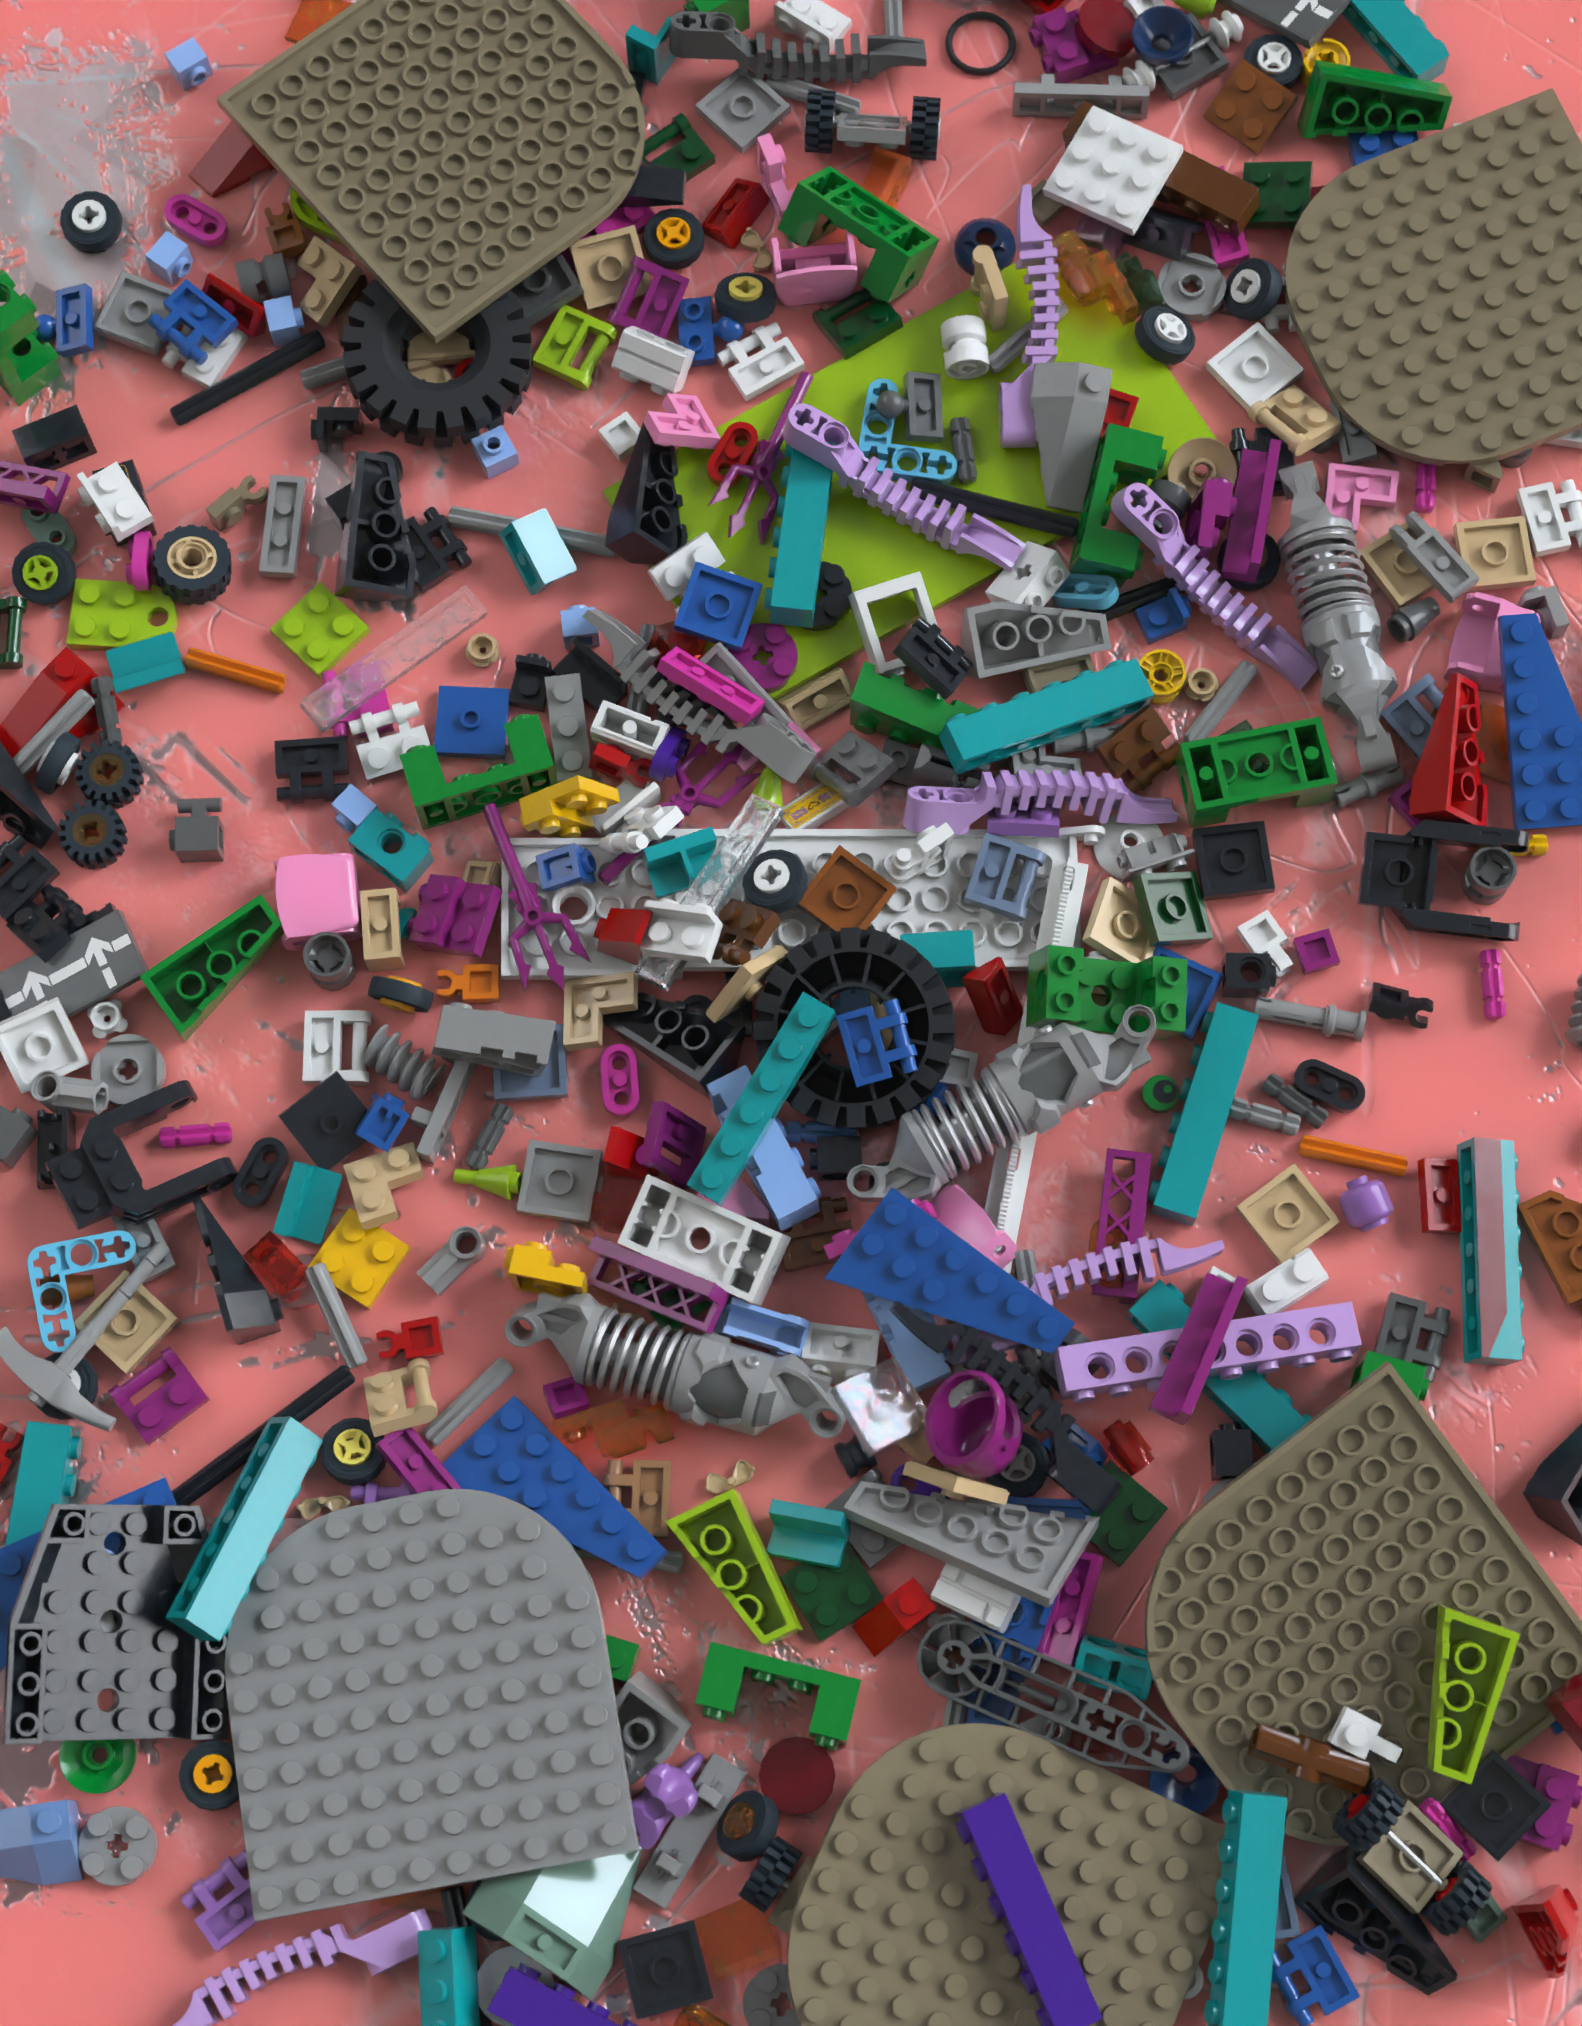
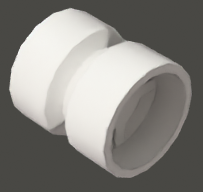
M962 315L943 322L940 329L942 347L946 350L943 353L946 375L953 379L966 380L980 377L987 373L990 368L988 349L985 346L984 320L977 316Z

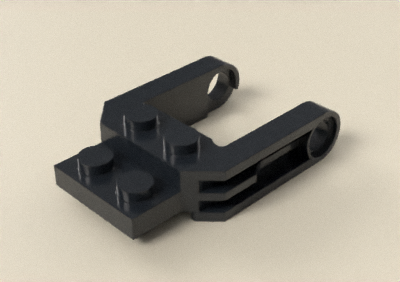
M1424 819L1404 836L1366 832L1358 905L1391 908V911L1407 930L1516 942L1519 940L1520 922H1493L1490 917L1431 911L1429 909L1433 901L1438 859L1436 844L1478 849L1491 845L1500 846L1513 853L1528 852L1530 833L1513 829Z
M188 1080L175 1082L89 1119L80 1142V1148L46 1162V1170L77 1230L110 1216L118 1217L122 1222L139 1226L191 1203L195 1198H202L234 1182L238 1172L231 1159L223 1157L145 1190L142 1187V1179L120 1139L166 1119L167 1114L186 1106L191 1101L196 1102L198 1097Z

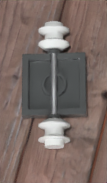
M1225 10L1221 14V21L1216 18L1209 20L1208 32H1206L1194 14L1190 12L1186 16L1192 23L1194 37L1186 56L1170 65H1155L1141 58V60L1135 62V70L1132 71L1129 67L1123 68L1122 85L1149 86L1150 91H1153L1157 80L1171 100L1178 98L1228 69L1229 61L1218 46L1222 49H1227L1229 47V39L1235 42L1241 41L1243 24L1236 14H1231ZM1156 39L1151 44L1153 49L1158 52L1168 51L1171 47L1170 43L1165 39Z

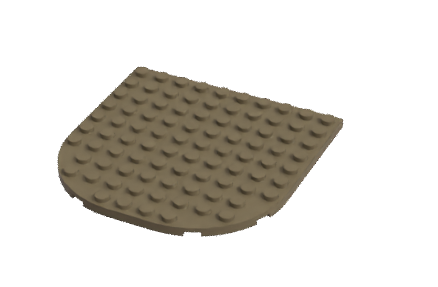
M358 0L217 98L218 106L435 344L608 218L630 191L638 175L645 147L644 108L635 88V81L614 50L566 0Z
M1553 88L1379 155L1346 170L1318 192L1303 211L1294 228L1285 262V296L1292 322L1334 405L1349 423L1352 421L1358 428L1369 435V440L1387 451L1410 460L1437 466H1444L1445 463H1469V466L1480 465L1514 456L1582 428V143Z
M1385 1362L1206 1500L1181 1524L1164 1548L1149 1584L1144 1614V1640L1149 1669L1164 1705L1195 1749L1216 1774L1222 1785L1227 1790L1269 1792L1287 1797L1284 1830L1286 1835L1317 1844L1349 1846L1333 1830L1332 1826L1334 1825L1333 1820L1338 1817L1336 1815L1338 1810L1344 1808L1343 1803L1353 1797L1352 1793L1321 1781L1319 1784L1306 1781L1289 1774L1282 1767L1250 1757L1247 1754L1248 1743L1252 1731L1258 1723L1269 1725L1295 1736L1303 1734L1331 1745L1332 1749L1355 1756L1327 1741L1345 1705L1380 1723L1382 1726L1377 1735L1403 1749L1396 1763L1369 1750L1365 1758L1370 1763L1367 1783L1369 1784L1373 1778L1381 1777L1404 1800H1410L1417 1808L1429 1797L1441 1804L1462 1781L1434 1772L1427 1766L1438 1604L1511 1629L1520 1634L1479 1763L1492 1749L1504 1760H1507L1556 1721V1718L1543 1702L1570 1677L1582 1673V1621L1391 1363Z
M965 1723L937 1727L907 1738L885 1751L882 1756L874 1761L853 1782L842 1798L799 1892L788 1929L786 1968L789 1993L799 2025L1040 2026L1035 2013L1040 2007L1034 1994L1030 1996L1027 1994L1019 1977V1973L1024 1971L1018 1956L1012 1958L1005 1945L1003 1935L1007 1934L1002 1919L996 1920L987 1902V1897L991 1896L985 1881L979 1882L971 1865V1860L975 1859L969 1843L966 1845L962 1843L955 1828V1823L959 1821L956 1811L997 1792L1006 1793L1102 2015V2020L1089 2026H1173L1211 1935L1212 1924L1217 1919L1218 1902L1215 1897V1887L1218 1879H1221L1222 1862L1219 1858V1845L1221 1840L1224 1839L1225 1826L1022 1730L1003 1725Z

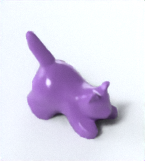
M694 1754L679 1768L661 1763L647 1773L644 1780V1791L631 1801L637 1837H640L639 1845L642 1849L649 1850L655 1845L664 1827L672 1817L677 1816L681 1818L689 1814L697 1804L698 1794L691 1778L700 1768L704 1758L703 1754Z

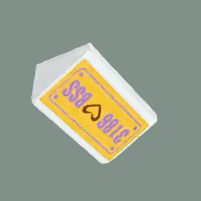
M822 782L784 806L783 809L776 811V814L787 829H816L850 806L842 800L840 794Z

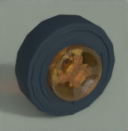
M754 1790L744 1791L735 1796L719 1819L717 1843L721 1851L740 1862L752 1861L761 1856L771 1845L779 1824V1812L774 1801Z

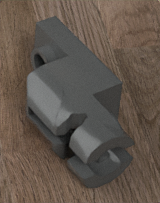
M886 739L882 750L883 753L895 761L898 770L888 780L910 787L934 786L974 789L980 784L982 771L988 772L991 765L987 764L956 775L945 750L923 743L921 748L917 749Z

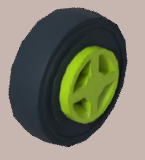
M36 542L23 548L15 557L12 567V579L18 593L28 601L40 605L55 604L66 598L73 589L76 569L70 554L61 546L50 542Z

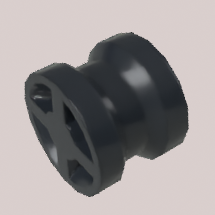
M860 1431L854 1434L849 1442H839L833 1445L850 1479L857 1476L860 1469L864 1467L872 1468L877 1465L874 1454Z

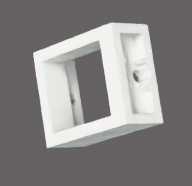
M920 571L855 591L848 596L869 663L876 666L874 673L884 674L886 678H890L892 673L899 676L905 674L904 667L907 665L899 658L885 662L867 605L913 591L920 616L930 625L933 623L937 625Z

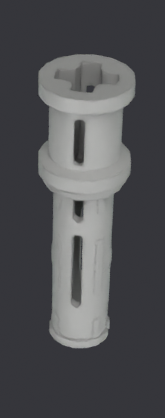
M1257 995L1254 1014L1259 1015L1258 1019L1313 1028L1321 1030V1034L1327 1037L1336 1034L1352 1037L1355 1039V1042L1361 1043L1367 1011L1360 1010L1357 1013L1340 1010L1333 1004H1330V1006L1326 1005V1008L1313 1007Z

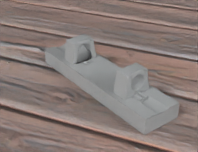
M1041 74V83L1014 82L1012 116L1073 117L1085 100L1123 119H1147L1150 87L1122 85V76L1109 75L1108 85L1055 83L1054 74Z
M441 1056L442 1059L454 1065L435 1109L431 1112L416 1106L410 1118L412 1124L425 1129L416 1150L420 1160L434 1165L477 1064Z
M713 1753L694 1787L698 1798L707 1802L714 1809L697 1799V1804L689 1814L681 1818L677 1816L674 1818L635 1883L634 1890L667 1909L716 1827L721 1815L747 1774L746 1772Z

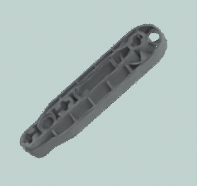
M954 1619L940 1622L927 1631L919 1644L917 1654L919 1673L926 1684L937 1693L1018 1730L1040 1737L1101 1767L1173 1774L1185 1769L1189 1763L1190 1750L1185 1740L1129 1691L967 1621ZM950 1626H955L957 1640H951ZM986 1635L1002 1641L995 1656L993 1645ZM982 1636L984 1642L972 1651L968 1645ZM1007 1644L1037 1657L1031 1671L1002 1659ZM926 1645L938 1649V1652L926 1648ZM960 1649V1655L965 1658V1662L962 1666L956 1664V1669H952V1663L947 1657L950 1652L956 1654V1650ZM1042 1660L1073 1672L1066 1687L1037 1675ZM974 1665L986 1669V1674L974 1670ZM994 1665H998L1001 1667L994 1685L991 1687L987 1685V1682L993 1674ZM1010 1671L1060 1692L1058 1700L1056 1696L1029 1686V1684L1024 1682L1019 1684L1008 1679ZM1078 1675L1109 1688L1102 1703L1073 1690ZM958 1678H959V1683H960V1691H961V1692H959V1687H958ZM1007 1684L1018 1689V1693L1043 1702L1049 1707L1053 1708L1055 1706L1053 1713H1050L1002 1692ZM980 1691L975 1705L959 1699L972 1696ZM1114 1691L1130 1697L1142 1708L1138 1719L1108 1706ZM987 1693L1016 1705L1010 1721L981 1708ZM1023 1709L1052 1721L1046 1737L1016 1724ZM1100 1711L1104 1712L1103 1718L1115 1726L1117 1725V1718L1122 1719L1123 1721L1116 1729L1115 1741L1109 1739L1113 1735L1111 1730L1098 1727L1096 1732L1092 1731L1093 1725L1088 1721L1091 1715L1097 1717ZM1147 1713L1160 1723L1166 1731L1144 1722ZM1058 1724L1088 1737L1082 1753L1052 1740ZM1131 1727H1139L1144 1731V1742L1137 1748H1130L1124 1743V1733ZM1153 1734L1159 1735L1155 1742L1162 1747L1169 1748L1172 1743L1177 1744L1176 1751L1181 1754L1178 1760L1171 1759L1169 1764L1164 1763V1755L1154 1749L1151 1751V1757L1146 1756L1145 1754L1152 1746ZM1093 1741H1098L1124 1753L1121 1763L1103 1762L1088 1756ZM1132 1756L1152 1766L1130 1765L1126 1763L1129 1757Z

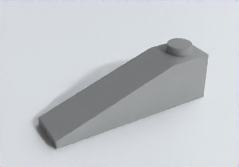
M1081 362L1035 363L1033 365L1029 404L1030 410H1033L1036 426L1034 434L1035 440L1039 444L1042 462L1040 471L1046 507L1078 514L1082 513L1107 409L1113 369Z
M1003 601L964 608L960 644L961 648L965 651L964 656L973 663V666L966 674L969 677L980 679L1111 649L1106 614Z
M641 1671L637 1672L626 1682L615 1698L629 1786L642 1778L653 1767L668 1759L691 1727V1723L672 1695Z

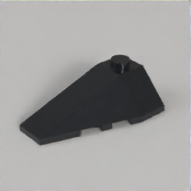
M642 160L638 175L630 191L617 208L684 205L686 172Z
M644 423L640 429L608 518L605 547L629 563L656 565L687 544L688 534L686 525L680 522L679 508L683 506L682 495L676 494L674 477L678 475L675 446L666 447L655 444Z
M357 451L338 560L335 596L366 602L413 598L416 560L414 552H411L408 538L409 528L407 520L405 521L400 502L401 492L393 457Z
M0 741V820L3 822L6 830L15 835L17 833L20 834L27 842L42 849L55 833L58 826Z
M639 992L638 1010L603 1014V1024L686 1085L709 1099L707 1084L736 1070L746 1032L745 1025L728 1015L714 1023L706 1015V1010L709 1008L707 1006L705 1009L689 1006L687 1002L676 1000L673 1003Z
M200 1197L193 1199L202 1239L206 1248L210 1247L211 1253L207 1256L209 1268L213 1273L215 1281L217 1283L220 1282V1284L214 1285L227 1333L240 1345L280 1332L281 1327L278 1320L284 1319V1314L278 1297L272 1299L269 1292Z
M1582 1423L1539 1465L1523 1492L1524 1497L1539 1519L1581 1546Z
M1350 1845L1334 1854L1295 1896L1294 1902L1316 1925H1321L1326 1933L1331 1936L1334 1932L1340 1934L1354 1943L1352 1949L1363 1956L1366 1952H1369L1385 1962L1389 1972L1426 1995H1431L1457 1979L1458 1974L1419 1915L1411 1913L1356 1860L1361 1852H1356Z

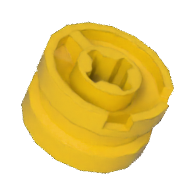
M1323 38V41L1315 43L1311 49H1306L1300 77L1303 84L1308 88L1315 60L1350 66V54L1347 48L1341 42L1334 39Z
M1155 649L1146 653L1140 659L1139 665L1154 693L1150 703L1165 705L1173 702L1180 695L1186 679V666L1182 658L1175 652L1167 649ZM1158 672H1161L1165 681H1157L1154 677L1158 675Z

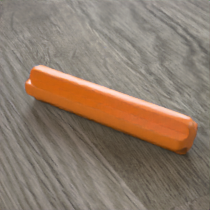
M189 648L185 657L186 666L276 694H282L287 684V678L282 673L198 648Z
M1309 1135L1302 1136L1298 1148V1153L1301 1156L1397 1177L1404 1176L1408 1165V1159L1405 1156Z

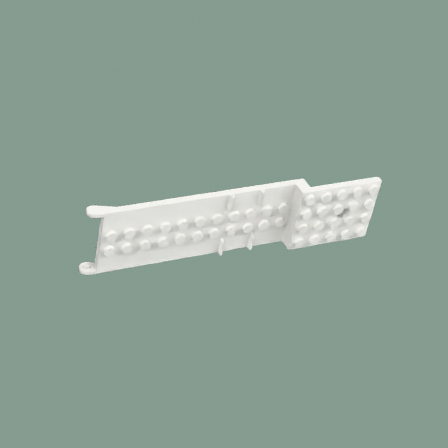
M1099 825L1059 828V838L995 835L1041 850L1046 854L1043 866L1038 868L1026 905L1028 914L1025 922H1016L1004 915L963 902L987 829H969L965 834L954 835L946 858L921 875L915 874L901 884H895L891 881L888 870L892 856L897 850L901 848L911 850L916 846L917 836L920 833L912 832L908 829H713L717 838L716 850L725 871L724 877L663 898L684 905H692L695 902L706 904L713 909V912L718 917L720 910L731 898L751 904L746 898L742 886L743 873L748 864L759 854L768 850L778 849L793 853L803 863L809 885L840 845L897 887L895 894L867 930L875 929L889 933L892 937L899 940L902 934L972 930L975 969L996 957H1002L1007 971H1028L1029 954L1035 952L1053 858L1068 861V857L1075 858V862H1078L1077 841H1084L1085 845H1096L1099 839L1105 837V828ZM671 829L661 839L654 840L648 847L702 829ZM509 838L527 883L537 884V897L541 898L542 912L561 913L560 905L569 897L581 898L588 906L585 916L578 920H570L592 963L569 950L572 943L561 923L543 924L542 926L557 964L564 967V980L633 971L638 979H683V971H738L742 966L741 964L738 966L729 965L722 958L719 960L712 959L711 963L707 964L647 956L644 953L637 966L597 951L598 939L594 938L593 935L600 917L606 919L610 908L645 910L646 900L659 901L662 899L657 898L643 863V852L609 885H605L598 878V874L619 854H609L601 850L599 846L601 838ZM572 843L588 849L592 853L596 862L594 884L586 885L579 882L551 892L542 890L536 855ZM1015 858L1002 899L1010 902L1013 901L1025 864L1023 860ZM502 860L501 980H521L508 938L523 921V917L515 909L517 905L508 896L515 889ZM1065 871L1063 872L1060 889L1063 887ZM1074 873L1072 874V879H1071V884H1070V891H1071V888H1072ZM775 878L771 879L770 884L774 882ZM795 905L792 909L785 912L776 913L782 919L762 949L757 947L751 949L749 952L751 960L776 945H781L789 952L796 945H803L810 941L812 936L825 931L831 933V931ZM1080 914L1073 945L1075 948H1081ZM531 929L519 940L525 964L531 965L528 980H552L547 975L549 966L534 929ZM1099 951L1089 952V956L1084 957L1111 960V958L1103 956V953Z

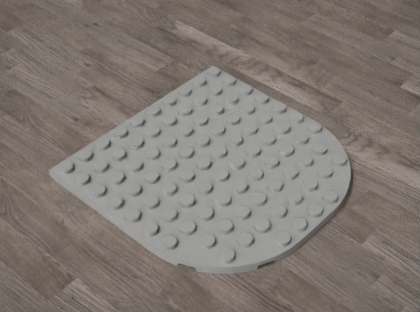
M470 1489L427 1491L333 1511L302 1526L268 1554L264 1563L256 1570L249 1584L250 1590L246 1598L239 1603L232 1617V1625L229 1629L225 1653L226 1692L254 1921H265L639 1851L599 1597L588 1570H586L571 1543L546 1519L520 1503L485 1491Z

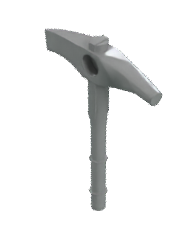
M158 1241L150 1252L143 1256L144 1259L120 1288H117L115 1294L100 1312L80 1331L55 1363L36 1357L25 1350L14 1339L6 1326L0 1330V1357L31 1390L27 1397L35 1405L42 1407L47 1402L57 1410L102 1430L111 1431L117 1419L99 1410L85 1399L68 1375L95 1344L107 1325L127 1301L131 1300L132 1295L151 1272L158 1268L157 1265L170 1251L164 1243Z

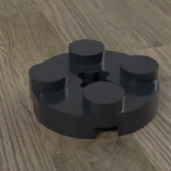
M821 561L818 589L826 593L827 596L821 597V602L815 604L813 627L802 628L811 631L830 629L837 625L838 621L849 612L851 605L848 596L852 594V587L843 568L837 564Z

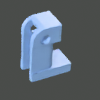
M732 1296L728 1298L713 1332L729 1336L730 1339L734 1338L770 1349L769 1354L777 1357L793 1353L801 1359L802 1349L805 1346L811 1322L792 1314L785 1315L746 1303V1300Z

